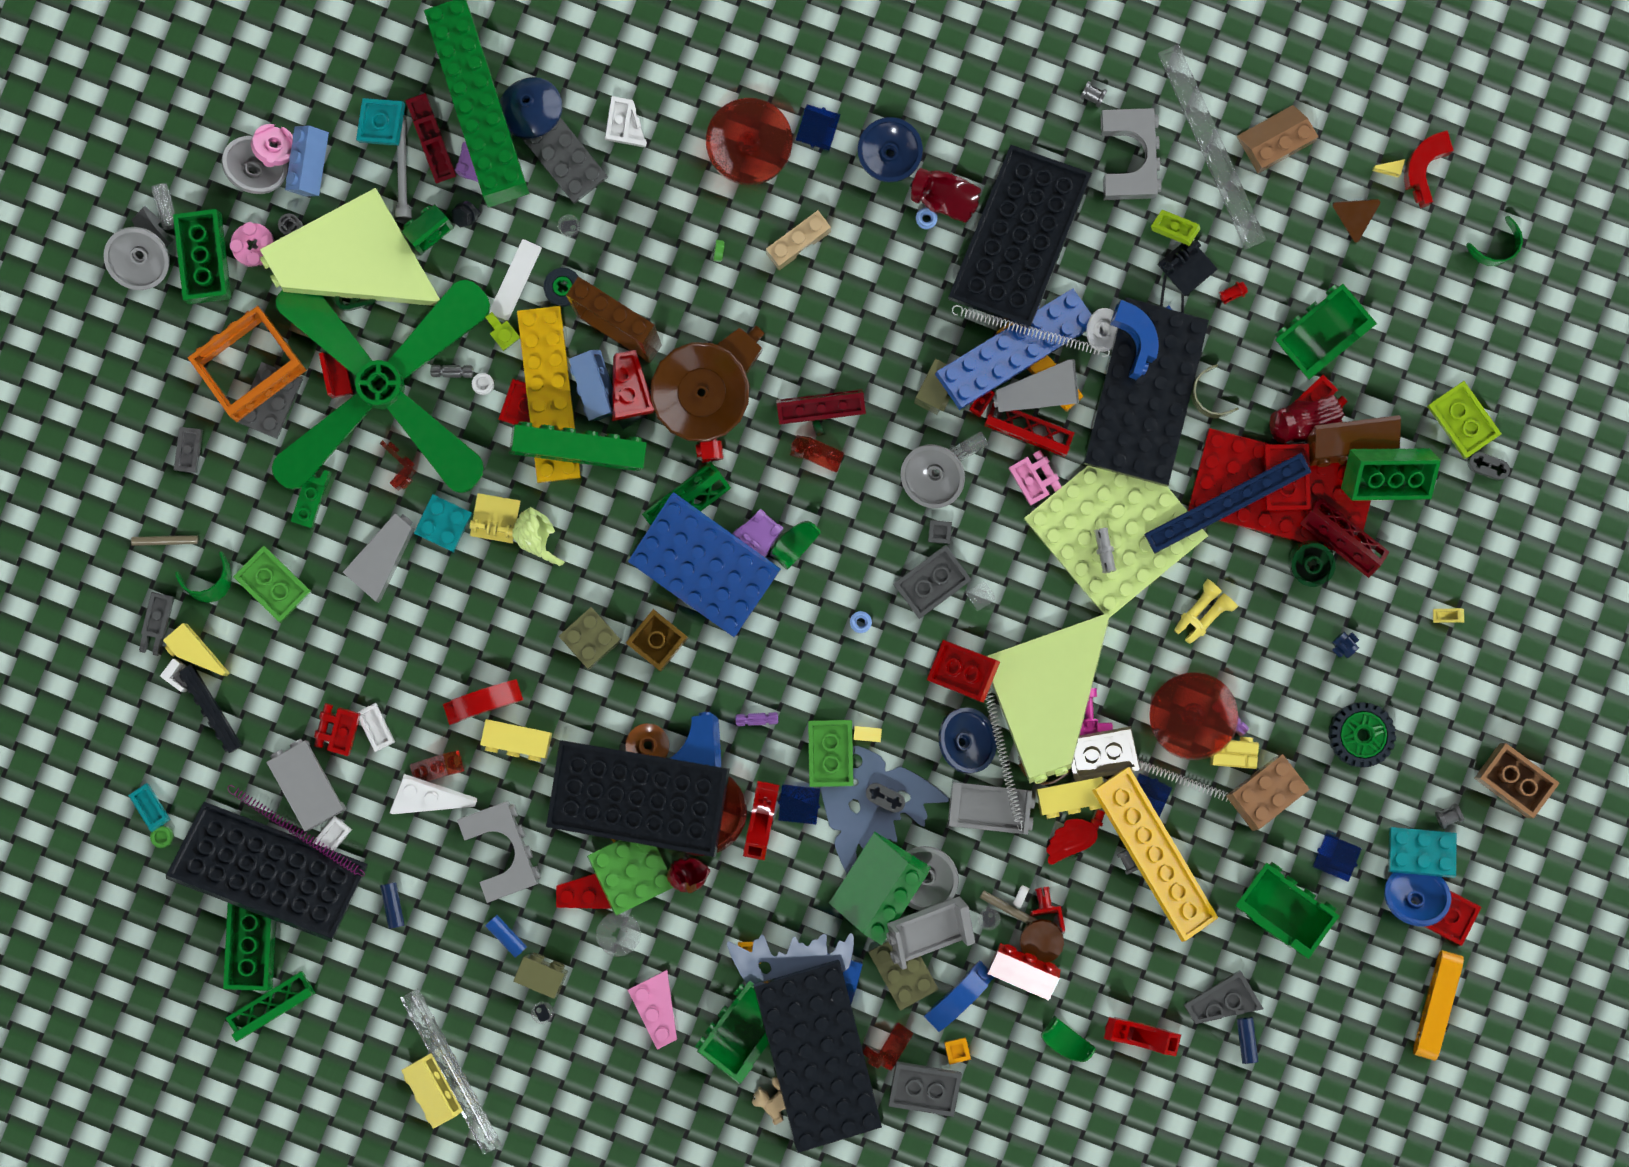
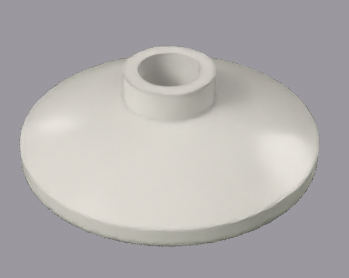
M1108 308L1096 310L1091 315L1087 324L1086 334L1088 342L1092 346H1099L1101 348L1100 352L1112 349L1117 327L1110 325L1114 311Z

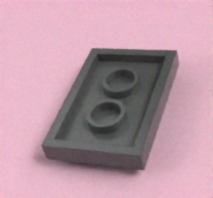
M261 362L250 390L276 372L278 368ZM297 377L237 423L278 439L303 379Z
M945 545L893 585L918 619H920L972 579Z
M896 1061L888 1106L954 1117L962 1073Z

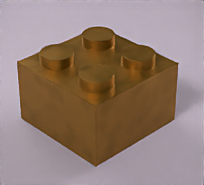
M653 609L626 644L659 671H662L688 637Z

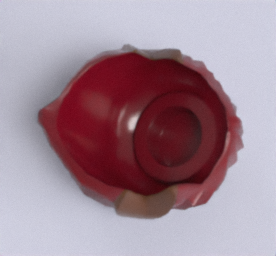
M689 857L685 860L680 858L671 864L667 872V880L674 889L680 892L693 893L704 885L711 871L705 864L695 858Z

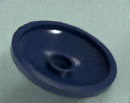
M529 77L518 80L505 90L500 99L510 133L520 138H536L546 134L554 128L562 114V98L558 90L552 83L542 78ZM530 99L528 103H524L525 100Z
M887 117L876 120L860 136L858 143L859 161L863 169L876 180L888 183L902 181L916 171L922 159L923 146L921 138L916 129L902 119ZM892 150L894 155L889 157L886 155V151Z
M959 708L950 712L941 723L938 735L941 753L947 763L959 772L967 774L980 772L990 765L995 756L997 741H995L996 737L994 735L996 733L993 732L994 729L991 722L983 713L973 708Z

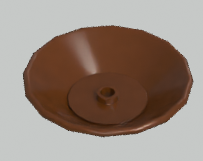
M691 342L673 349L660 361L651 380V402L657 418L670 433L687 441L708 442L726 435L741 421L749 404V381L743 365L730 351L713 343ZM700 389H705L706 391L703 397L698 395Z

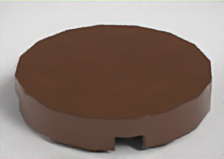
M1039 919L1032 923L1030 922L1021 932V950L1024 954L1030 953L1036 956L1040 961L1045 963L1051 962L1058 958L1063 950V934L1058 925L1050 920Z

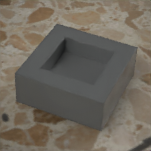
M930 520L928 542L950 544L952 522Z

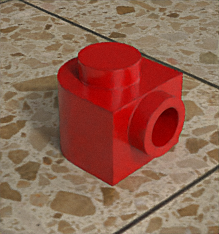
M716 438L708 442L696 444L697 457H701L702 463L724 459L722 441H717Z

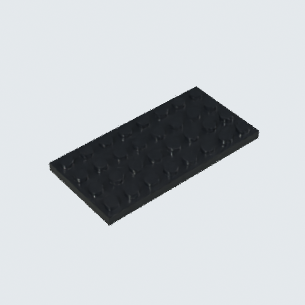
M1010 145L948 300L1002 318L1003 320L1005 319L1006 321H1013L1014 324H1021L1023 327L1026 326V328L1029 327L1031 329L1092 173Z
M1126 297L1124 301L1140 308L1154 324L1159 342L1157 358L1152 363L1147 362L1149 366L1145 375H1141L1137 380L1128 377L1135 359L1136 345L1129 333L1117 328L1083 464L1167 487L1169 486L1209 320Z
M560 740L546 827L716 857L730 769Z
M203 802L166 874V879L332 942L363 878L359 874L364 875L368 864L341 853H337L335 856L336 852L334 851L331 858L335 856L334 860H336L341 854L338 862L342 860V866H340V863L337 864V861L330 859L329 855L333 850H330L327 856L326 854L323 855L320 849L316 850V848H313V845L306 844V841H303L304 839H299V837ZM348 864H349L348 869H350V868L352 867V870H351V871H353V870L356 868V866L358 865V867H357V869H356V871H355V874H356V875H354V872H350V870H347V867H346V866H347Z
M831 961L754 984L757 1003L797 1153L882 1128L840 961Z

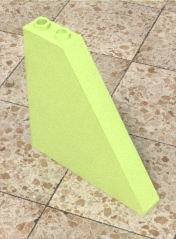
M376 188L260 249L263 255L260 257L265 269L270 267L273 273L270 278L276 288L280 286L283 292L340 296L365 300L375 299L376 301L435 306L440 300Z
M1108 613L987 656L1000 661L992 681V686L1029 783H1042L1047 780L1048 776L1054 774L1056 776L1064 775L1072 767L1109 623Z

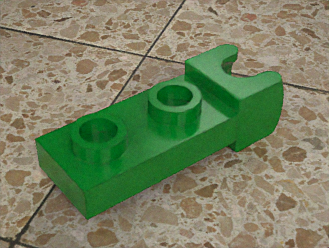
M324 470L320 478L314 474L306 485L301 488L291 522L313 528L326 486H328L331 471Z

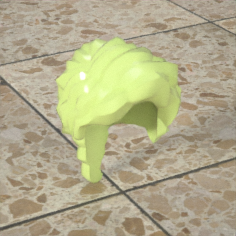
M532 507L521 512L512 530L513 538L520 548L538 557H542L552 564L563 565L565 563L563 560L546 551L547 538L550 533L555 532L553 524L550 523L545 515Z

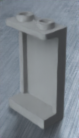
M299 739L290 744L291 749L285 752L279 750L270 756L271 760L267 761V764L303 830L310 831L347 809L344 803L340 802L309 746L311 745L310 742Z
M952 782L947 826L1028 835V830H1032L1033 817H1030V808L1034 809L1035 795H1032L1031 790L1014 789L1009 791L1011 789ZM1007 791H1009V792H1017V793H1015V794H1013V795H1011V796H1018V797H1017V798L1008 797V795H1010V794H1012V793H1007ZM1011 798H1014V799H1012V800H1019V801H1018V802H1015V801H1009V800H1010ZM1012 802H1015V803H1013V804H1020V805H1019V806H1016V805H1010V804H1011ZM1013 806H1016V807H1014V808H1021L1020 810H1017V811H1015V812H1022V813L1019 814V815L1013 814L1012 812H1013L1014 810L1011 809V808H1012ZM1016 815V816H1023V817L1020 818V819H1017V818H1014L1013 816Z
M960 896L887 923L889 932L886 933V936L893 950L890 952L891 959L902 970L907 968L906 961L961 940L967 946L975 943L969 907Z

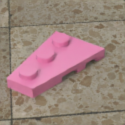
M665 970L628 989L657 1050L677 1040L668 970Z

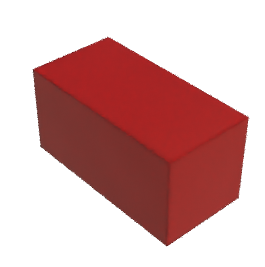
M990 391L975 400L969 411L981 417L995 392Z

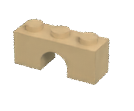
M817 210L766 248V254L780 271L796 259V256L803 249L811 244L815 245L831 233V226Z

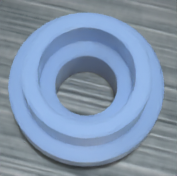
M925 207L917 212L916 222L922 229H931L937 223L936 212L930 211L929 208ZM928 215L931 220L924 222L923 216Z
M863 611L854 613L850 619V626L857 633L867 632L872 624L869 614ZM859 618L864 619V626L860 627L857 625L856 622Z

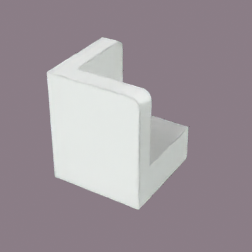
M172 659L160 677L180 692L187 691V684L182 682L179 677V671L187 666L178 659Z

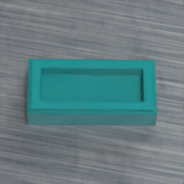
M148 783L128 795L151 832H154L171 820Z

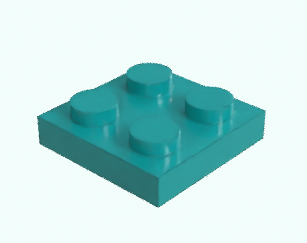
M362 98L356 141L359 143L399 146L405 103L403 101Z
M432 494L414 534L455 552L473 513Z

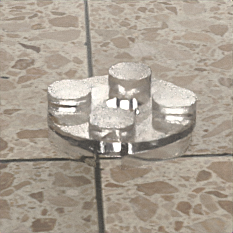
M624 912L616 916L614 913L607 915L599 923L596 930V939L599 946L607 954L616 957L625 956L632 952L639 944L641 937L640 926L636 919ZM617 928H621V932H625V936H622L620 940H616V936H612V932H615Z

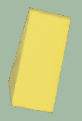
M1405 159L1375 165L1372 171L1399 177L1402 173Z
M1433 609V623H1464V609Z
M855 726L853 740L881 742L882 729Z

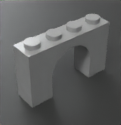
M1154 108L1102 110L1100 114L1101 136L1132 137L1141 144L1145 153L1144 165L1139 170L1133 173L1104 175V200L1156 198L1158 192H1161V179H1157V171H1160V157L1156 158V149H1159L1160 140L1159 136L1155 134V128L1159 126L1158 115H1155Z
M509 801L457 820L464 841L494 831L507 836L514 846L515 857L511 867L500 875L480 882L487 903L539 884L538 879L541 878L537 866H532L530 860L533 858L532 851L529 845L525 846L523 838L526 837L522 825H518L515 817L518 816L514 804L510 805Z

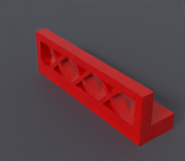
M993 402L984 424L985 427L1066 457L1075 432L1018 410L1005 411L1008 419L1002 421L992 417L996 409ZM1022 417L1025 419L1028 427L1023 429L1015 426L1012 420ZM1038 425L1045 426L1048 435L1044 437L1034 433L1032 428ZM1058 433L1068 435L1066 444L1054 441L1053 435Z

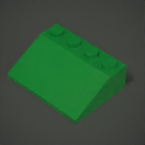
M874 831L829 904L864 935L882 945L887 938L886 933L889 932L887 923L900 918L928 875L931 867Z

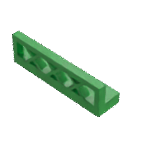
M710 461L647 509L642 515L651 526L673 492L699 511H702L730 490L731 487ZM718 480L722 482L723 486L716 491L711 490L715 482ZM698 495H704L702 502L694 504V500Z
M303 971L226 1017L234 1032L231 1035L235 1042L245 1038L316 994ZM300 978L306 989L300 993L292 992V983ZM288 985V989H287V990L282 989V988H284L285 986ZM277 991L286 993L285 1001L280 1005L272 1003L273 995ZM258 1003L267 1005L266 1013L262 1016L253 1015L254 1007ZM238 1015L248 1016L247 1025L239 1030L233 1018Z

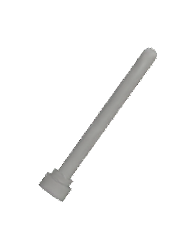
M403 118L400 143L397 146L398 205L394 209V219L401 221L412 219V211L409 209V205H407L406 125Z

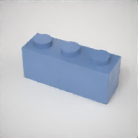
M295 126L286 177V191L305 197L319 196L329 132L312 126Z
M589 350L570 358V371L575 377L577 392L582 399L583 411L588 420L599 421L613 415V387L601 350Z

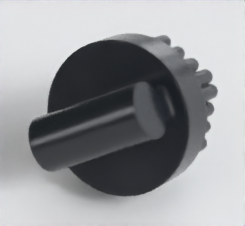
M467 200L457 204L451 212L453 216L452 221L460 228L472 225L481 215V212Z

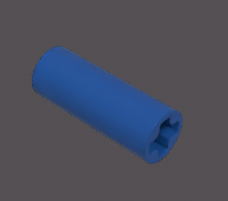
M498 915L485 925L515 958L527 948L523 941Z

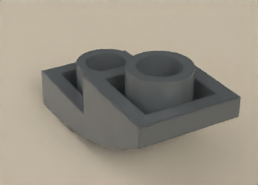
M146 206L132 218L135 227L144 228L156 234L163 241L166 248L173 242L174 239L158 226L161 220Z

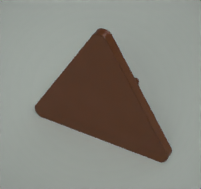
M1380 200L1333 202L1334 210L1354 242H1359L1379 207Z

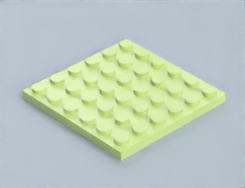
M1092 466L1084 468L1024 518L1103 615L1108 613L1109 618L1208 537L1207 533L1202 529L1154 554L1144 534L1188 512L1168 487ZM1108 528L1110 544L1114 547L1112 552L1116 568L1114 572L1102 573L1100 556L1096 552L1098 549L1094 533L1096 529Z

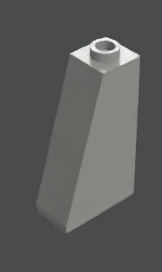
M1075 359L1067 360L996 390L997 394L993 396L995 408H998L999 412L1079 403Z
M395 513L343 571L349 579L378 603L381 601L415 530L410 526L413 522L404 514L400 517Z

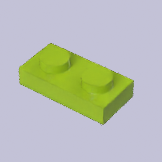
M1161 210L1151 225L1152 231L1188 246L1191 245L1200 231L1199 224L1165 210Z

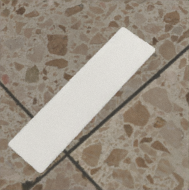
M522 239L489 313L493 312L496 317L509 321L542 247Z

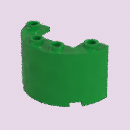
M1336 284L1325 292L1328 296L1319 304L1316 301L1306 308L1308 313L1301 318L1298 315L1289 323L1291 325L1290 328L1287 329L1284 326L1275 334L1277 337L1275 341L1308 380L1377 324L1344 284L1339 287Z
M1273 862L1270 864L1266 863L1235 907L1242 913L1247 914L1246 916L1276 939L1289 948H1294L1297 953L1309 959L1340 915L1335 913L1337 908L1327 901L1325 904L1314 899L1316 895L1306 888L1302 891L1296 886L1298 884L1296 880L1288 875L1284 878V875L1280 873L1282 869Z
M751 981L746 985L740 984L734 993L737 997L729 1007L724 1005L717 1015L720 1018L716 1025L714 1023L710 1024L704 1032L707 1037L702 1036L695 1046L698 1049L697 1053L738 1084L742 1083L752 1069L753 1064L768 1045L753 987L754 984Z

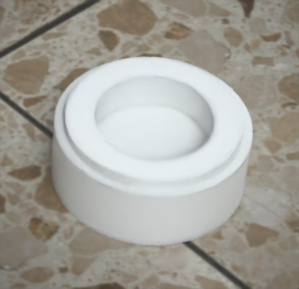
M479 373L472 380V388L479 395H488L494 389V381L490 375Z
M1024 885L1020 887L1013 902L1014 906L1022 907L1030 888Z

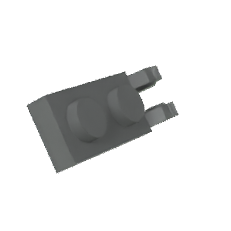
M151 592L141 632L140 652H146L149 636L156 638L153 646V655L159 656L175 597Z

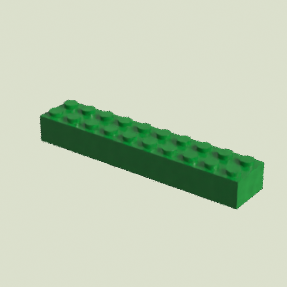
M452 0L425 9L424 13L487 207L489 208L530 194L467 1Z

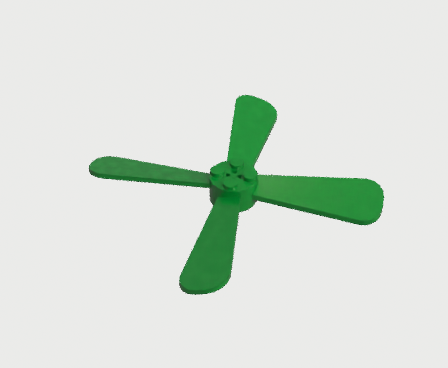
M461 280L454 283L389 361L386 362L382 360L372 361L322 295L280 291L276 298V307L279 312L356 376L355 386L357 393L276 456L272 464V473L275 479L285 488L292 490L306 485L368 412L375 408L380 410L388 409L451 490L457 493H465L473 489L484 473L482 459L404 394V380L486 319L485 317L489 314L491 306L485 292L472 281Z

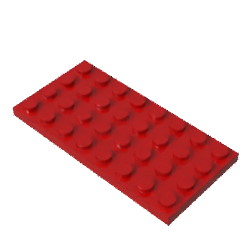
M1209 428L1187 511L1265 472L1264 445L1272 444ZM1331 463L1326 467L1310 466L1311 510L1321 497L1364 531L1371 500H1351L1341 489L1347 464ZM1265 497L1219 520L1224 523L1297 542L1318 541L1329 550L1334 551L1300 524L1311 510L1266 511ZM1321 507L1318 508L1322 513L1327 515V512L1325 510H1323ZM1337 522L1341 528L1345 529L1344 525H1342L1340 522ZM1355 536V538L1359 542H1361V539L1358 536Z

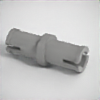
M1108 528L1094 530L1098 546L1096 552L1100 556L1102 573L1116 571L1112 554L1114 547L1110 544Z

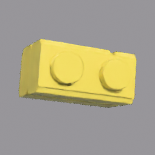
M1218 735V739H1212L1210 765L1257 769L1259 743L1253 742L1251 737H1240V741L1231 740V736Z

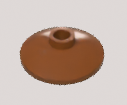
M649 723L638 725L629 733L626 739V751L664 758L668 755L670 748L669 738L665 731L657 725ZM647 741L652 743L650 750L644 748V743Z

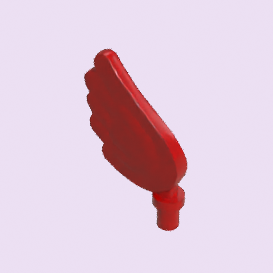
M1097 809L1095 817L1091 819V822L1083 819L1066 820L1063 827L1056 829L1055 835L1050 839V845L1046 848V852L1049 854L1048 863L1054 865L1092 846L1097 840L1099 827L1103 826L1102 821L1105 812Z

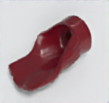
M919 168L912 181L911 200L918 204L922 201L930 211L942 213L952 219L966 223L979 206L978 200L980 199L981 188L949 172L928 171Z
M1334 395L1315 401L1297 400L1271 415V434L1279 443H1285L1290 440L1294 442L1305 441L1315 425L1342 422L1344 413Z

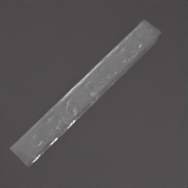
M418 988L404 995L400 999L429 1053H432L463 1110L461 1113L482 1153L486 1154L501 1146L498 1135L493 1130L487 1114L478 1102L476 1094L470 1087L466 1075L462 1072L456 1056L447 1044L446 1038L439 1029L423 995Z

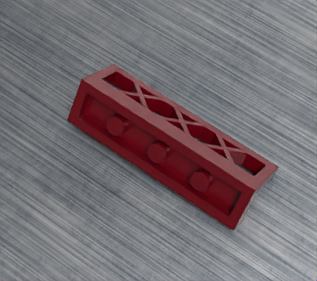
M862 389L776 400L779 425L866 414L864 392Z
M1321 497L1300 523L1368 578L1376 572L1389 554L1386 548ZM1321 507L1323 510H1325L1327 512V515L1322 513L1318 508ZM1337 522H1340L1342 525H1344L1345 529L1341 528ZM1355 536H1358L1362 542H1359ZM1372 549L1381 555L1380 558L1373 553Z

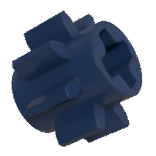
M1342 632L1333 640L1332 643L1336 647L1332 651L1338 657L1344 655L1346 658H1349L1359 649L1356 644L1359 639L1353 632L1349 635Z

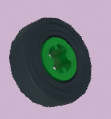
M561 267L552 270L544 280L543 289L547 299L556 306L566 307L571 305L566 294L576 281L577 273L569 268ZM560 282H562V284H564V282L567 283L566 286L568 290L566 292H564V290H562V292H559L560 288L558 284Z

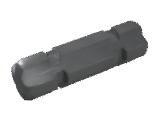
M432 365L430 368L432 377L461 378L463 376L464 378H472L474 373L471 365H464L463 367L460 365H443V367Z

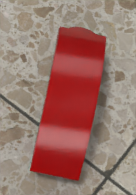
M1448 130L1425 139L1412 152L1406 163L1404 171L1405 189L1414 188L1413 197L1415 202L1419 203L1420 208L1427 207L1433 202L1426 179V170L1429 163L1433 160L1449 156L1454 151Z
M517 679L455 698L443 704L449 725L476 715L523 700Z
M761 781L757 782L743 852L744 857L765 860L779 785Z
M1109 1017L1108 1023L1105 1026L1104 1039L1142 1047L1165 1055L1176 1056L1181 1034L1131 1020Z

